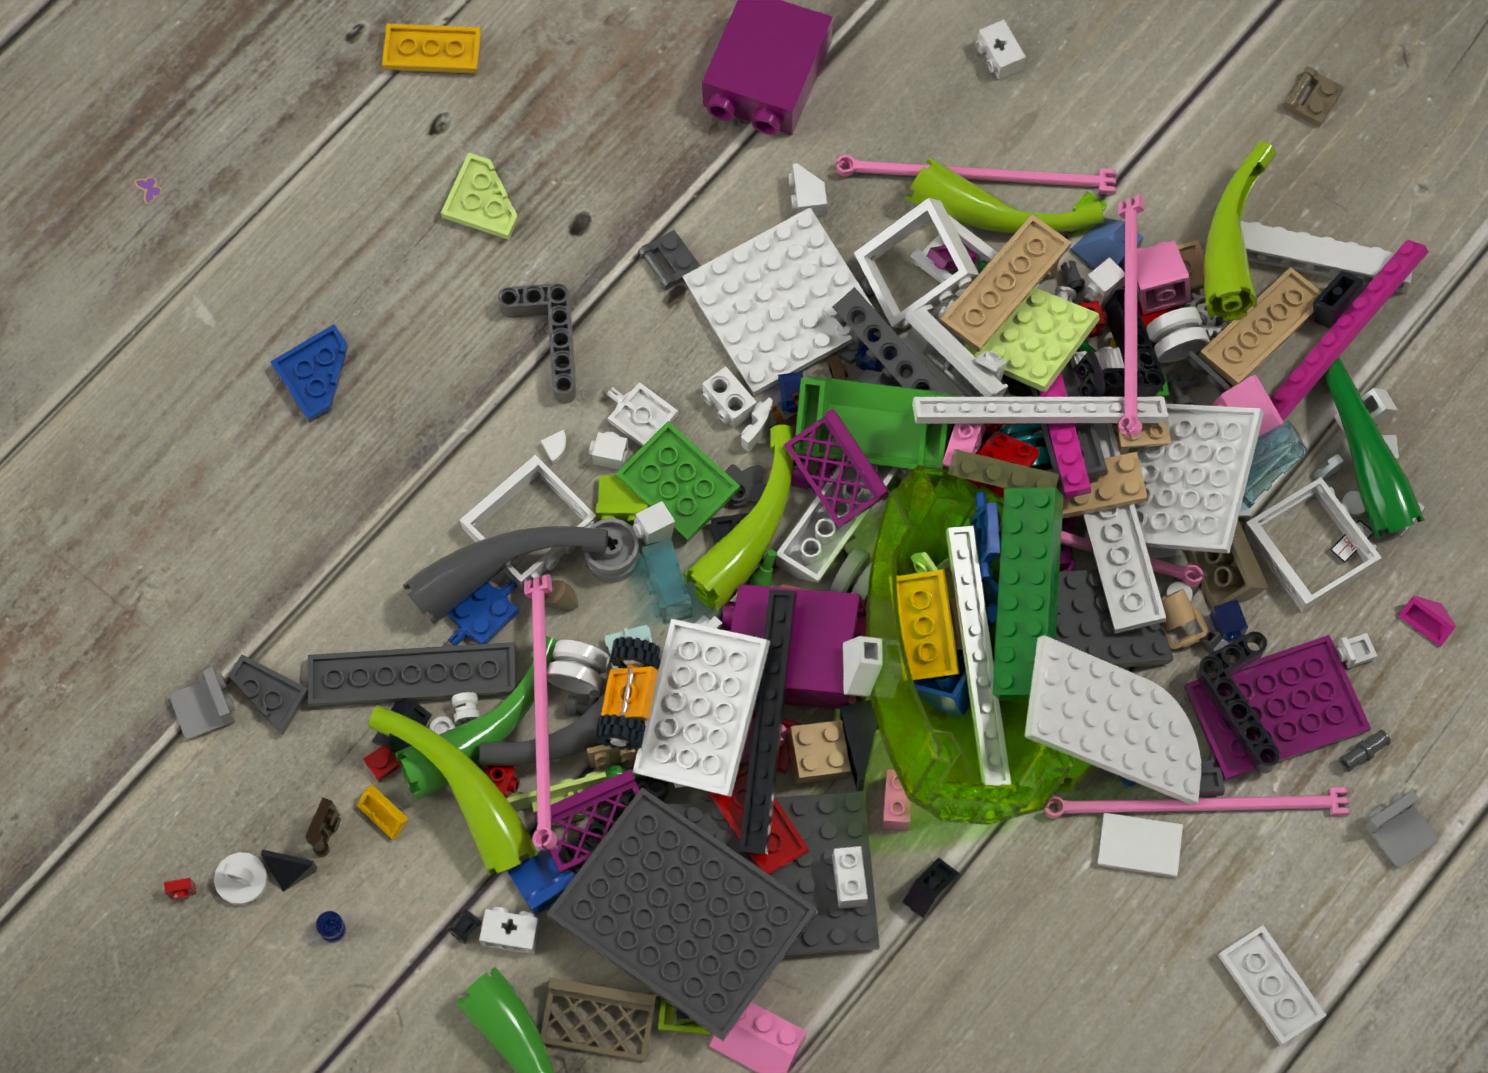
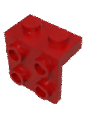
M995 431L977 455L1031 467L1039 456V449L1005 433ZM969 480L970 483L1004 498V489L1006 488Z

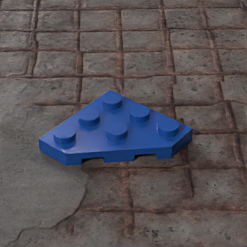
M335 324L270 361L272 367L309 422L331 410L347 353V342Z

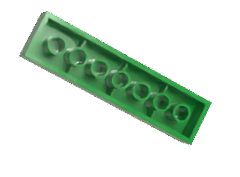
M1056 487L1004 489L992 694L1000 701L1030 700L1037 639L1045 635L1056 640L1063 495Z

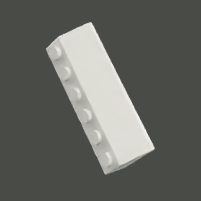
M871 464L886 487L900 469V467ZM841 466L836 469L830 479L838 480ZM845 467L842 481L855 483L857 471L854 468ZM860 479V484L865 485L863 480ZM827 482L822 489L823 495L834 497L837 484ZM841 484L838 498L852 501L854 487ZM858 488L856 502L865 503L873 498L869 489ZM817 496L777 551L776 566L798 579L819 583L872 507L839 528ZM827 500L832 507L833 501ZM837 502L835 513L839 519L849 514L851 504Z

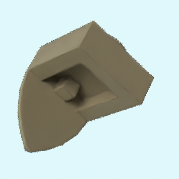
M552 580V592L545 594V607L560 608L562 610L578 608V599L573 588L564 581Z

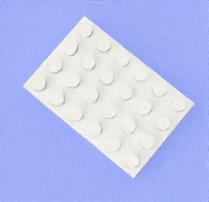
M671 619L657 673L649 720H645L646 727L642 748H639L632 772L731 797L770 641Z

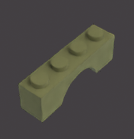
M956 449L953 450L948 471L949 475L1006 489L1054 488L1057 485L1059 474Z

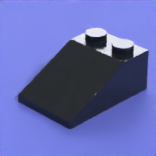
M871 700L840 706L839 720H842L849 763L857 792L864 791L876 740V731L880 730L879 722H881L879 710L878 707L873 708Z

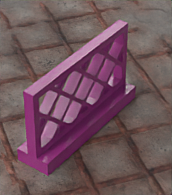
M833 408L827 411L825 416L784 444L839 528L879 501H884L892 496ZM826 424L830 430L828 442L815 440L816 431ZM833 436L838 443H832ZM800 441L810 442L807 456L797 455L792 447ZM814 443L827 445L824 459L811 457ZM831 446L843 450L842 462L828 460ZM847 458L849 459L851 464L846 463ZM800 459L806 460L805 466ZM810 461L823 463L820 477L810 475L808 472ZM827 464L841 466L838 480L825 478ZM845 467L854 468L857 471L855 483L842 481ZM860 479L863 480L865 485L860 484ZM814 480H820L818 486ZM824 481L837 484L834 497L823 495ZM841 484L854 487L852 501L838 498ZM858 488L869 489L873 498L865 503L856 502ZM827 500L833 501L832 507ZM837 502L851 504L849 514L842 519H839L835 513Z
M631 769L551 805V826L557 824L565 827L561 840H557V851L555 847L549 850L559 873L587 861L594 851L590 852L582 849L586 835L602 841L610 825H614L616 822L612 819L617 807L624 810L628 807L619 803L622 794L633 790L636 796L640 791ZM617 797L616 802L610 799ZM605 802L614 806L609 819L595 814L599 804ZM593 807L592 812L586 811ZM536 811V812H534V819H535L536 824H537V826H538L537 811ZM581 813L589 816L585 830L570 825L574 815ZM569 818L567 823L562 822L563 820ZM593 818L607 823L603 836L588 831ZM568 829L583 834L578 847L564 842ZM562 846L576 851L574 859L562 865L558 856ZM579 853L585 854V855H583V856H581V857L578 858Z

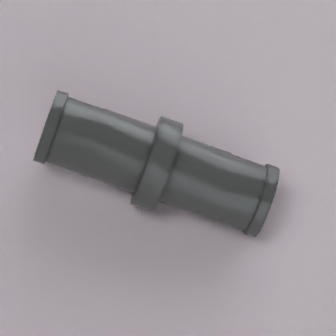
M1379 730L1378 733L1368 740L1357 743L1355 749L1340 758V763L1346 771L1350 772L1365 760L1370 761L1373 759L1375 753L1391 744V739L1385 731Z

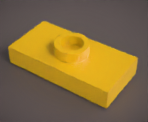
M373 785L366 788L356 805L392 840L400 836L409 821V818Z

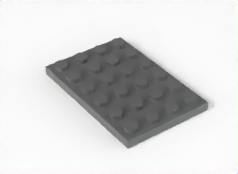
M1098 570L1059 572L1057 641L1120 668L1169 664L1174 660L1166 634L1160 628L1161 623L1115 634Z

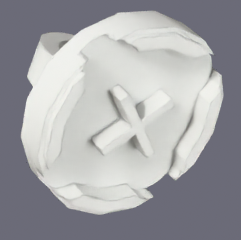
M243 852L229 855L222 860L214 876L216 891L223 900L232 905L239 906L248 905L250 902L259 899L267 888L268 883L267 870L260 859L250 853Z

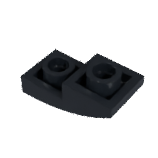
M1094 352L1086 353L1074 367L1081 381L1077 390L1081 397H1102L1105 393V380L1100 363Z

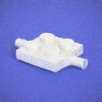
M640 382L632 391L625 395L621 394L614 387L607 393L608 397L617 402L616 409L608 417V422L641 447L667 421L671 423L678 415V410Z

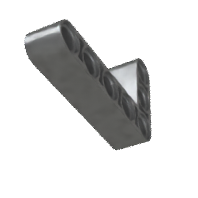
M560 283L503 288L498 294V302L501 313L504 316L513 318L548 315L554 396L560 403L572 402L576 397L571 301L568 288ZM558 296L564 297L561 301L554 300ZM533 298L540 299L538 302L535 303L529 302ZM508 300L515 301L513 304L510 305L505 304V302ZM560 318L565 319L563 323L555 322L557 319ZM559 341L567 342L563 346L556 345ZM562 363L568 364L566 368L558 367ZM562 386L570 387L567 391L559 390Z

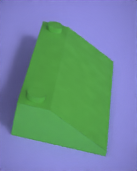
M806 376L801 378L796 436L823 418L825 413L833 408L871 464L943 473L944 466L942 462L949 444L953 423L916 424L912 402L914 397H956V394ZM826 424L816 431L815 440L828 442L830 430ZM833 436L832 443H838ZM800 441L794 447L796 454L807 455L810 442ZM814 443L811 456L825 457L827 445ZM831 446L829 458L842 460L844 452L841 448Z

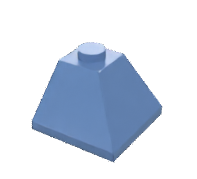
M1104 218V223L1097 224L1071 248V251L1093 270L1109 257L1122 268L1125 265V222ZM1137 232V248H1141L1143 237Z

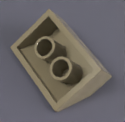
M1239 520L1237 521L1230 553L1186 550L1192 564L1200 567L1203 571L1200 583L1213 611L1250 600L1269 588Z

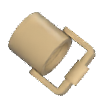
M1184 589L1161 598L1166 622L1161 623L1160 628L1166 634L1171 649H1177L1182 646L1187 648L1198 643L1200 638L1208 634V627L1199 609H1193ZM1196 618L1202 632L1193 633L1174 643L1169 630Z

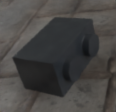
M1341 271L1313 301L1315 322L1331 329L1364 290L1363 280L1345 271Z

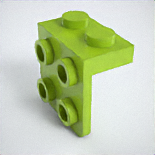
M602 475L599 478L598 503H596L597 522L602 519L615 518L634 525L635 515L649 508V506L620 481L616 475Z

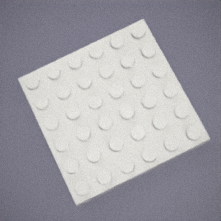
M811 208L798 213L682 276L684 283L753 396L855 341L850 336L853 330L848 325L844 328L834 318L837 312L832 308L854 287L873 307ZM858 315L854 320V324H861L865 320V315Z
M1166 404L1169 416L1167 423L1171 439L1169 445L1130 448L1128 453L1137 452L1140 466L1144 467L1148 472L1143 479L1148 502L1134 504L1146 547L1230 553L1264 412L1261 408ZM1086 528V532H1085L1084 538L1089 539L1088 532H1087V528Z

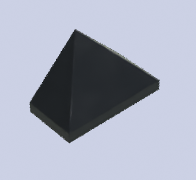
M263 849L261 851L262 858L283 892L314 874L317 870L313 860Z

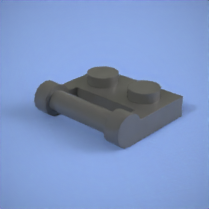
M675 230L670 231L650 244L643 245L637 252L642 259L648 262L661 280L660 284L664 290L683 281L682 276L701 266ZM654 253H660L674 272L673 275H668L654 256Z

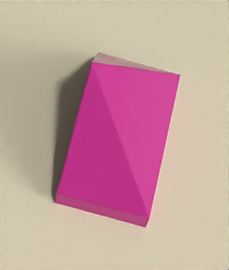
M1413 595L1398 615L1440 647L1456 627L1441 603Z

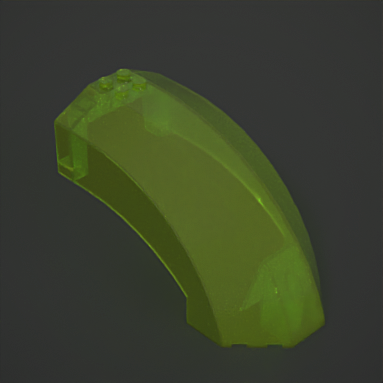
M918 465L888 496L876 538L869 576L866 637L881 638L883 649V666L871 692L874 712L882 740L908 800L941 821L989 825L1042 811L1072 768L1075 760L1070 755L1025 738L1029 701L999 700L1011 785H986L982 782L975 730L972 725L971 704L964 717L940 712L919 697L916 691L902 639L898 611L897 576L918 573L910 558L914 553L926 552L936 567L942 561L949 558L946 529L970 526L969 519L974 515L976 508V493H986V503H997V512L1001 516L1000 525L1003 521V503L999 501L1001 497L985 486H982L981 489L969 482V479L949 475V469ZM1000 559L991 565V573L998 586ZM997 622L989 628L990 640L994 649Z

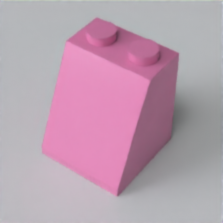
M1175 240L1160 242L1148 248H1137V297L1143 315L1191 302L1190 277Z

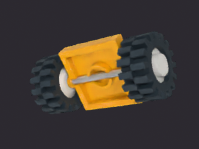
M619 637L613 641L610 663L613 666H618L617 668L619 669H610L602 713L598 718L595 740L598 743H603L604 746H611L610 748L614 749L617 747L619 750H639V748H642L646 726L641 721L649 720L658 673L657 663L660 647L656 646L655 643H649L648 640H640L637 637L636 639H632V637H627V639Z

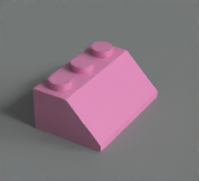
M1256 375L1247 378L1224 392L1211 405L1261 408L1264 412L1251 468L1270 463L1293 438Z
M751 1002L725 1040L722 1041L714 1035L709 1047L757 1073H788L806 1039L807 1031Z

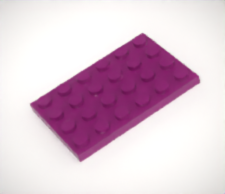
M1330 635L1262 657L1231 675L1279 749L1280 759L1278 763L1369 732L1371 729ZM1198 680L1186 683L1184 686L1210 750L1215 755V762L1222 770L1223 780L1227 781L1256 771ZM1217 689L1221 696H1230L1226 689ZM1231 711L1235 718H1244L1240 711ZM1246 733V736L1249 740H1258V737L1255 733ZM1260 755L1261 760L1263 762H1272V759L1269 755Z

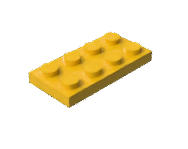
M386 24L382 60L383 70L478 74L481 27Z
M945 569L891 577L906 681L960 674Z

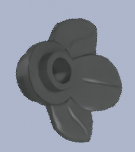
M731 464L726 473L740 485L741 489L738 492L742 493L743 496L741 498L733 496L728 503L736 507L744 506L748 502L758 503L767 485L762 483L761 466L755 465L741 471L736 465Z

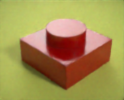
M384 746L379 747L363 758L378 782L400 768L392 753Z
M191 878L164 882V890L170 899L173 898L175 901L188 899L189 895L196 894V885Z

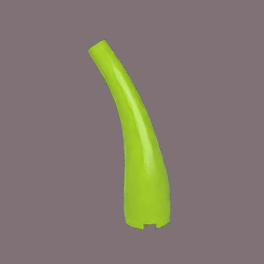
M1265 141L1257 143L1234 173L1216 207L1207 237L1203 270L1204 298L1209 316L1212 318L1215 315L1222 316L1223 321L1243 318L1248 315L1247 310L1252 306L1256 308L1257 297L1244 243L1241 218L1252 187L1277 154L1273 146Z
M931 157L926 161V163L930 164V167L928 169L922 167L910 187L915 192L912 196L907 193L904 198L915 206H918L928 198L940 200L947 214L961 225L999 233L1015 234L1032 214L1058 233L1104 223L1100 201L1079 205L1078 211L1058 214H1041L1016 210L1011 205L988 193Z
M776 425L771 428L770 451L774 454V461L769 481L759 502L726 536L683 574L686 584L690 581L693 583L696 590L693 594L709 609L715 606L718 612L727 602L734 598L738 593L739 584L744 585L760 563L779 526L787 503L793 473L794 459L784 446L786 442L794 438L791 426Z
M377 705L374 708L368 722L369 728L389 737L392 735L397 736L411 744L444 774L458 801L489 875L494 874V872L500 873L521 864L523 858L528 856L533 858L538 854L531 836L517 812L492 780L468 756L426 726Z

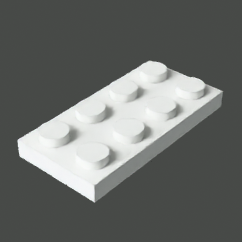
M1264 925L1218 954V957L1280 1046L1327 1016Z

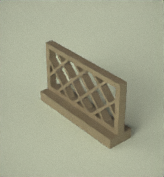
M550 977L541 1029V1038L545 1044L646 1061L658 996ZM554 995L565 997L571 1005L559 1015L552 1007ZM570 998H575V999H580V1000L577 1001L575 1004H573V1002L571 1001ZM585 1000L591 1001L597 1011L584 1020L576 1006ZM596 1002L606 1005L600 1009ZM611 1005L618 1006L624 1015L613 1024H610L602 1012ZM623 1007L632 1008V1010L626 1013ZM573 1009L581 1023L569 1031L560 1018ZM637 1010L649 1011L647 1023L637 1029L629 1016ZM552 1012L555 1018L549 1021ZM600 1014L608 1027L595 1036L587 1022ZM627 1019L634 1032L621 1040L613 1027ZM556 1021L559 1022L566 1032L557 1040L546 1038L548 1027ZM584 1025L592 1039L585 1044H577L571 1034ZM646 1028L645 1035L643 1038L640 1031ZM611 1030L619 1043L611 1049L603 1048L598 1038ZM636 1034L643 1042L641 1055L630 1053L624 1044ZM568 1036L572 1042L562 1040ZM595 1041L599 1047L589 1046V1044ZM619 1046H622L625 1052L617 1051L615 1049H617Z

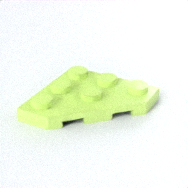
M468 152L441 211V217L509 240L518 221L517 213L495 171L492 161Z

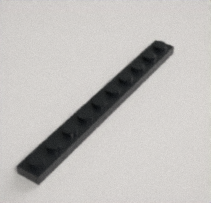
M769 589L764 639L769 640L770 645L756 700L739 848L741 853L768 855L797 599L795 591Z

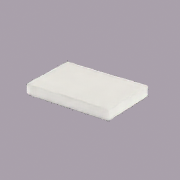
M1104 813L1097 866L1176 878L1178 875L1183 824Z

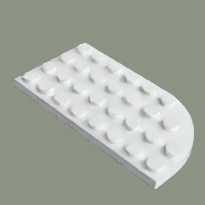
M1045 635L1037 639L1025 738L1188 804L1198 803L1201 780L1200 751L1193 727L1178 702L1166 690L1146 678Z

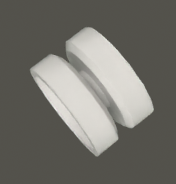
M1185 307L1159 316L1148 324L1146 330L1151 342L1157 343L1154 351L1160 363H1173L1190 357L1187 354L1190 349L1197 354L1210 343L1205 328L1200 327L1202 320L1197 308Z
M573 640L557 641L552 654L555 661L551 662L548 666L547 681L556 687L576 694L589 695L591 690H597L600 693L603 678L600 674L605 673L610 660L608 654L586 643Z

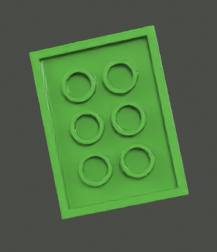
M669 421L615 473L616 477L649 507L663 501L675 520L674 530L687 542L741 489L736 481Z

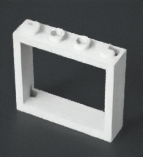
M932 198L926 199L854 252L891 327L903 330L908 326H912L905 319L909 311H915L926 305L929 308L928 312L931 314L937 305L951 300L954 297V293L960 289L967 288L969 283L979 275L942 202ZM932 219L959 271L900 312L874 260Z
M534 455L460 519L462 529L475 542L485 539L477 528L537 476L583 520L577 527L590 528L591 525L597 522V517ZM577 546L553 547L522 575L511 564L505 567L503 571L524 590V581L530 579L533 582L534 578L540 577L546 570H552L565 553L570 554Z
M1321 477L1249 520L1243 529L1247 539L1301 612H1304L1374 569L1382 558L1376 551L1377 546L1374 543H1370L1365 536L1363 527L1359 523H1355L1351 518L1348 507L1344 503L1339 502L1335 496L1334 489L1332 487L1329 488ZM1315 496L1341 532L1346 534L1356 547V552L1364 563L1314 594H1311L1269 538L1263 527Z

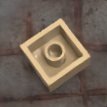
M842 720L791 726L786 732L794 784L845 778L850 773Z

